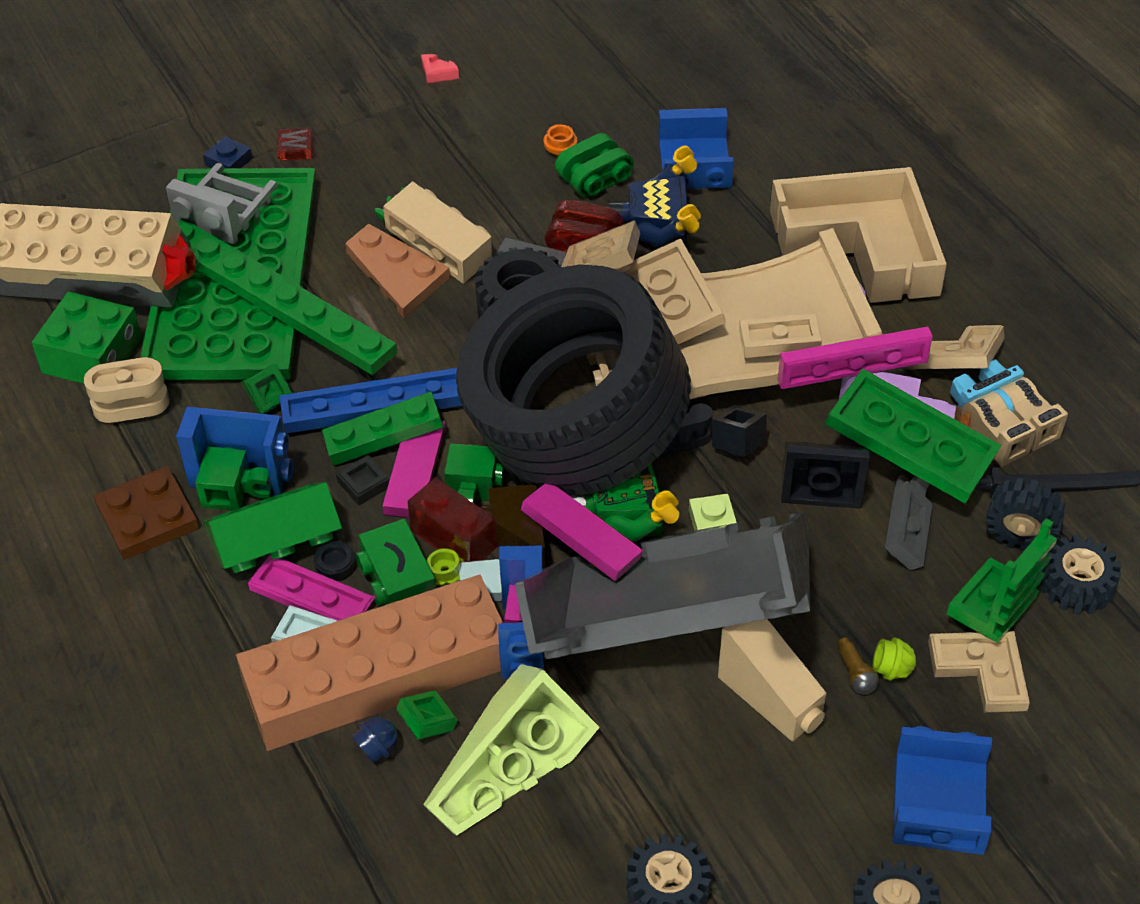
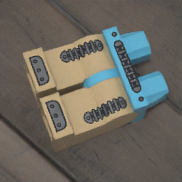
M995 359L988 368L980 369L978 378L982 382L976 384L969 375L963 374L953 380L950 393L958 403L955 416L962 423L965 422L971 429L1001 445L994 459L1003 467L1029 454L1030 449L1035 451L1060 439L1068 413L1059 404L1051 406L1038 393L1032 381L1023 377L1024 372L1018 365L1006 369Z

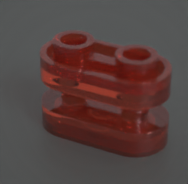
M564 200L556 206L552 222L548 226L544 239L549 248L567 252L569 246L622 226L624 222L622 216L610 207L574 200Z

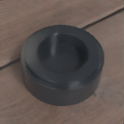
M339 541L323 544L314 554L316 573L338 582L349 578L356 567L353 549L348 544Z

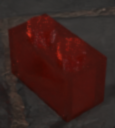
M436 477L407 501L411 531L437 550L443 548L451 549L464 562L469 563L483 561L497 548L495 518Z

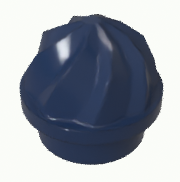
M379 717L362 721L358 724L361 729L353 734L352 738L373 763L382 756L387 759L397 743L395 725L391 721Z

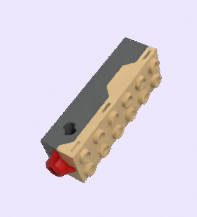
M0 203V295L62 300L69 291L117 304L173 307L180 282L188 280L195 271L196 260L191 250V243L171 213Z

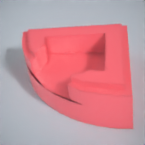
M435 54L421 55L427 83L459 79V69L454 62L438 59V56Z

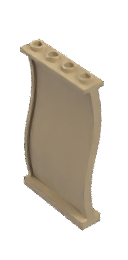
M832 228L819 232L818 241L784 256L738 269L701 273L720 306L726 323L678 344L689 367L688 373L691 377L689 397L694 399L715 393L779 384L777 377L780 355L744 358L739 333V320L816 313L822 339L821 346L882 335V331ZM600 351L586 355L589 366L596 364L598 370L592 371L596 386L607 377L617 363L612 351Z

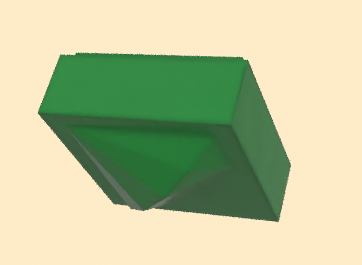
M272 364L241 381L258 414H265L281 405L279 395L292 394L277 364Z
M436 690L400 698L396 708L418 740L453 731L458 721Z

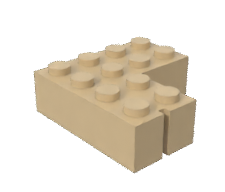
M911 167L773 180L770 214L775 231L778 233L777 238L783 256L818 241L819 232L833 228L845 254L854 253L869 303L902 300V294H907L909 299L941 296L947 264Z

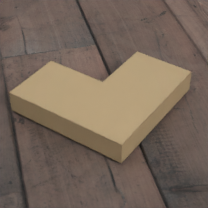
M968 326L959 340L932 341L928 362L913 365V369L988 368L1005 339L1004 326Z
M1014 631L1007 632L999 643L979 632L930 634L928 645L934 677L977 676L984 712L1028 710L1030 701Z

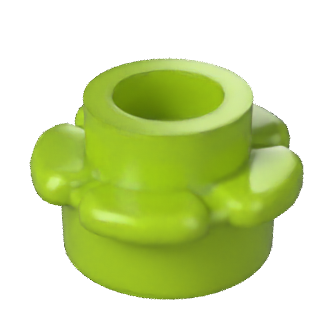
M438 549L432 552L427 559V564L435 577L436 586L442 587L460 580V563L464 561L451 549Z

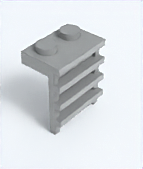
M216 163L197 186L177 179H173L166 186L171 213L176 222L184 218L216 238L235 244L238 241L237 234L241 230L246 231L249 228L248 221L252 217L257 218L260 215L259 208L263 204L268 205L270 203V195L277 188V182L270 180L264 188L221 175L224 170L223 164ZM209 186L214 187V188H217V189H220V190H223V191H226V192H222V191H219V190L210 188Z

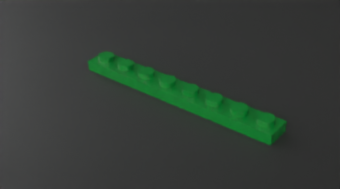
M183 218L177 222L191 243V250L196 260L195 269L371 375H374L397 354V345L394 341Z

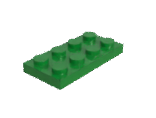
M865 369L860 371L831 410L825 422V425L965 504L1001 447L997 442Z

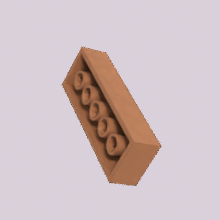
M481 574L236 654L242 681L266 750L270 751L395 708L400 698L433 690L439 693L500 672L498 625L503 622Z

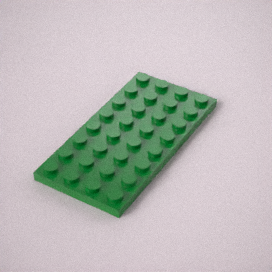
M315 168L224 169L221 175L264 188L270 180L277 182V188L270 195V203L268 205L263 204L259 208L260 215L257 218L252 217L248 221L249 228L246 231L241 230L237 234L238 241L235 244L225 243L302 287L317 179ZM178 169L176 179L197 186L211 169ZM209 186L210 188H213V189H216V190H219V191H222V192H226V191H223V190H220V189H217V188H214V187ZM195 269L193 275L188 280L180 282L173 307H150L140 358L148 357L157 360L162 367L164 380H245L272 364H277L283 377L290 379L297 330Z

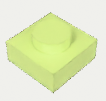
M728 494L689 499V513L694 530L737 523Z

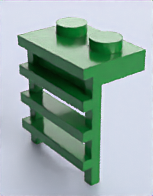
M1047 518L1042 522L1037 537L1015 562L1009 560L1004 565L990 557L949 603L947 615L999 643L1039 594V590L1036 587L1044 579L1045 573L1042 570L1051 558L1047 553L1057 541L1056 537L1050 535L1054 522Z

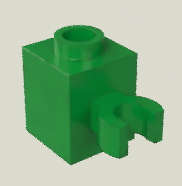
M450 444L444 473L446 498L457 499V504H459L458 517L474 518L476 500L489 501L488 488L503 487L505 468L502 463H498L497 457L489 446Z
M207 446L195 480L201 508L232 511L241 508L245 493H249L256 498L266 499L270 497L272 491L271 483L268 482V469L256 467L250 470L246 450Z

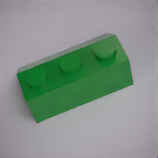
M315 482L202 520L221 568L231 567L233 573L256 566L255 558L269 553L272 560L296 552L295 544L309 540L311 546L334 539L332 532L342 529L327 482Z

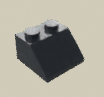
M785 441L781 503L861 509L869 463V451L865 447Z

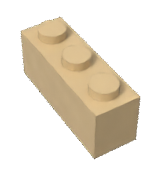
M413 181L383 206L387 230L412 248L449 267L450 275L463 284L477 272L479 266H484V261L488 257H492V238L485 228L474 225L464 218L458 209L447 206L437 199L432 191L423 189Z

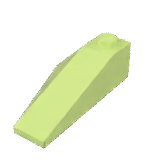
M521 664L493 696L423 805L453 834L459 835L502 806V802L522 789L528 790L538 783L537 780L551 770L555 768L560 769L571 762L600 727L543 669Z

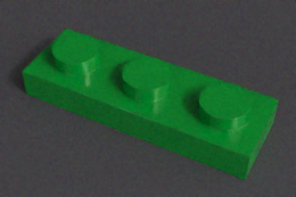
M428 392L322 429L329 457L333 466L443 428V424L433 394Z

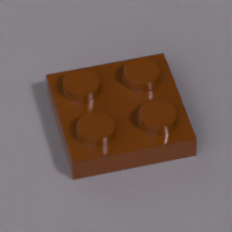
M168 466L93 495L96 506L123 560L199 529L197 519Z

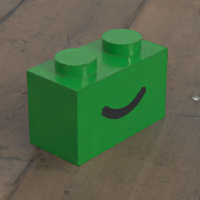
M405 518L359 534L361 551L355 554L362 575L370 574L373 581L370 583V588L378 607L436 589L435 577Z

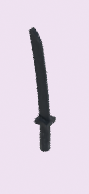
M992 467L990 474L983 475L975 490H989L990 498H992L993 492H995L999 484L1003 486L1005 481L1011 479L1015 485L1017 478H1024L1025 484H1030L1031 479L1039 481L1038 487L1043 488L1047 484L1052 487L1051 490L1140 485V470L1088 474L1005 475L1000 474V468Z

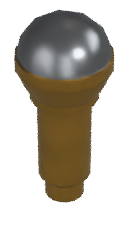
M847 637L841 638L837 645L839 653L849 669V684L852 690L863 695L870 694L878 686V673L868 664L864 663L854 643L850 642Z

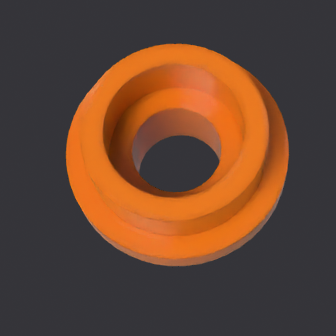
M554 125L548 129L547 134L544 136L545 149L556 155H560L565 149L577 144V137L573 129L567 125Z

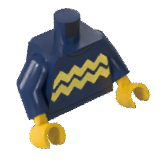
M682 146L675 151L673 155V160L676 162L675 165H668L651 179L631 183L629 185V202H609V223H629L635 220L640 231L638 243L648 244L659 249L681 239L687 248V232L695 233L699 228L698 220L701 218V214L695 205H687L685 176L680 174L682 172L686 174L693 173L697 168L694 153L688 146Z

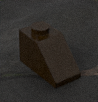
M537 484L488 488L489 505H482L484 529H492L493 545L498 548L499 546H542L543 569H545V544L542 526L521 511L523 500L537 490Z

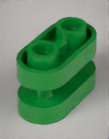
M598 133L565 149L555 162V171L564 181L570 183L571 187L581 197L589 198L627 180L632 173L634 160L624 149L618 148L617 143L608 134Z

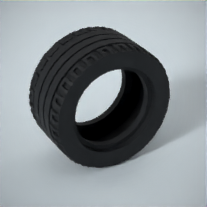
M579 264L555 268L530 277L508 290L487 308L472 327L461 349L456 371L457 394L465 413L507 472L523 485L537 484V490L544 484L556 485L569 496L591 494L619 485L643 471L664 452L678 433L690 403L691 377L688 373V364L649 292L632 276L610 267ZM595 352H621L617 363L607 377L584 396L553 409H529L532 398L539 387L562 366L579 357Z

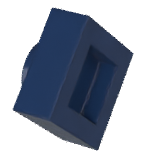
M224 136L203 154L205 165L213 168L216 163L223 164L224 169L242 168L252 159L251 148Z

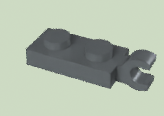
M902 474L899 475L894 489L885 549L911 571L924 566L933 504L925 497L929 486L928 482L915 475L910 481Z

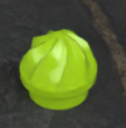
M893 638L891 641L881 639L874 653L873 669L877 673L882 674L886 680L906 678L916 666L914 650L899 638Z

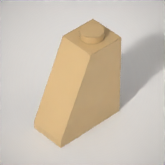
M768 619L722 628L718 678L792 742L805 731L807 733L813 732L825 717L823 709L826 692Z

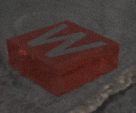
M311 127L278 129V160L311 159Z

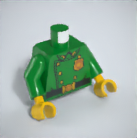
M651 463L643 471L619 485L591 494L571 496L632 543H636L644 537L663 536V520L671 524L679 518V511L676 509L679 501L670 491L666 490L659 493Z

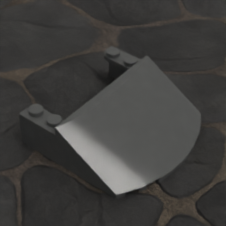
M807 513L790 514V520L781 525H776L775 516L759 519L760 528L742 531L741 522L640 541L643 550L641 559L616 581L592 563H585L584 557L577 555L565 558L516 582L515 588L529 654L544 652L545 659H551L810 611Z

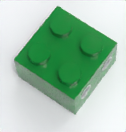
M68 291L33 339L32 345L41 373L84 384V376L92 367L128 360L142 340L133 307Z

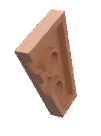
M367 224L345 243L346 253L368 278H372L379 285L380 292L386 299L390 298L394 302L398 313L403 318L408 316L450 278L449 267L370 224Z

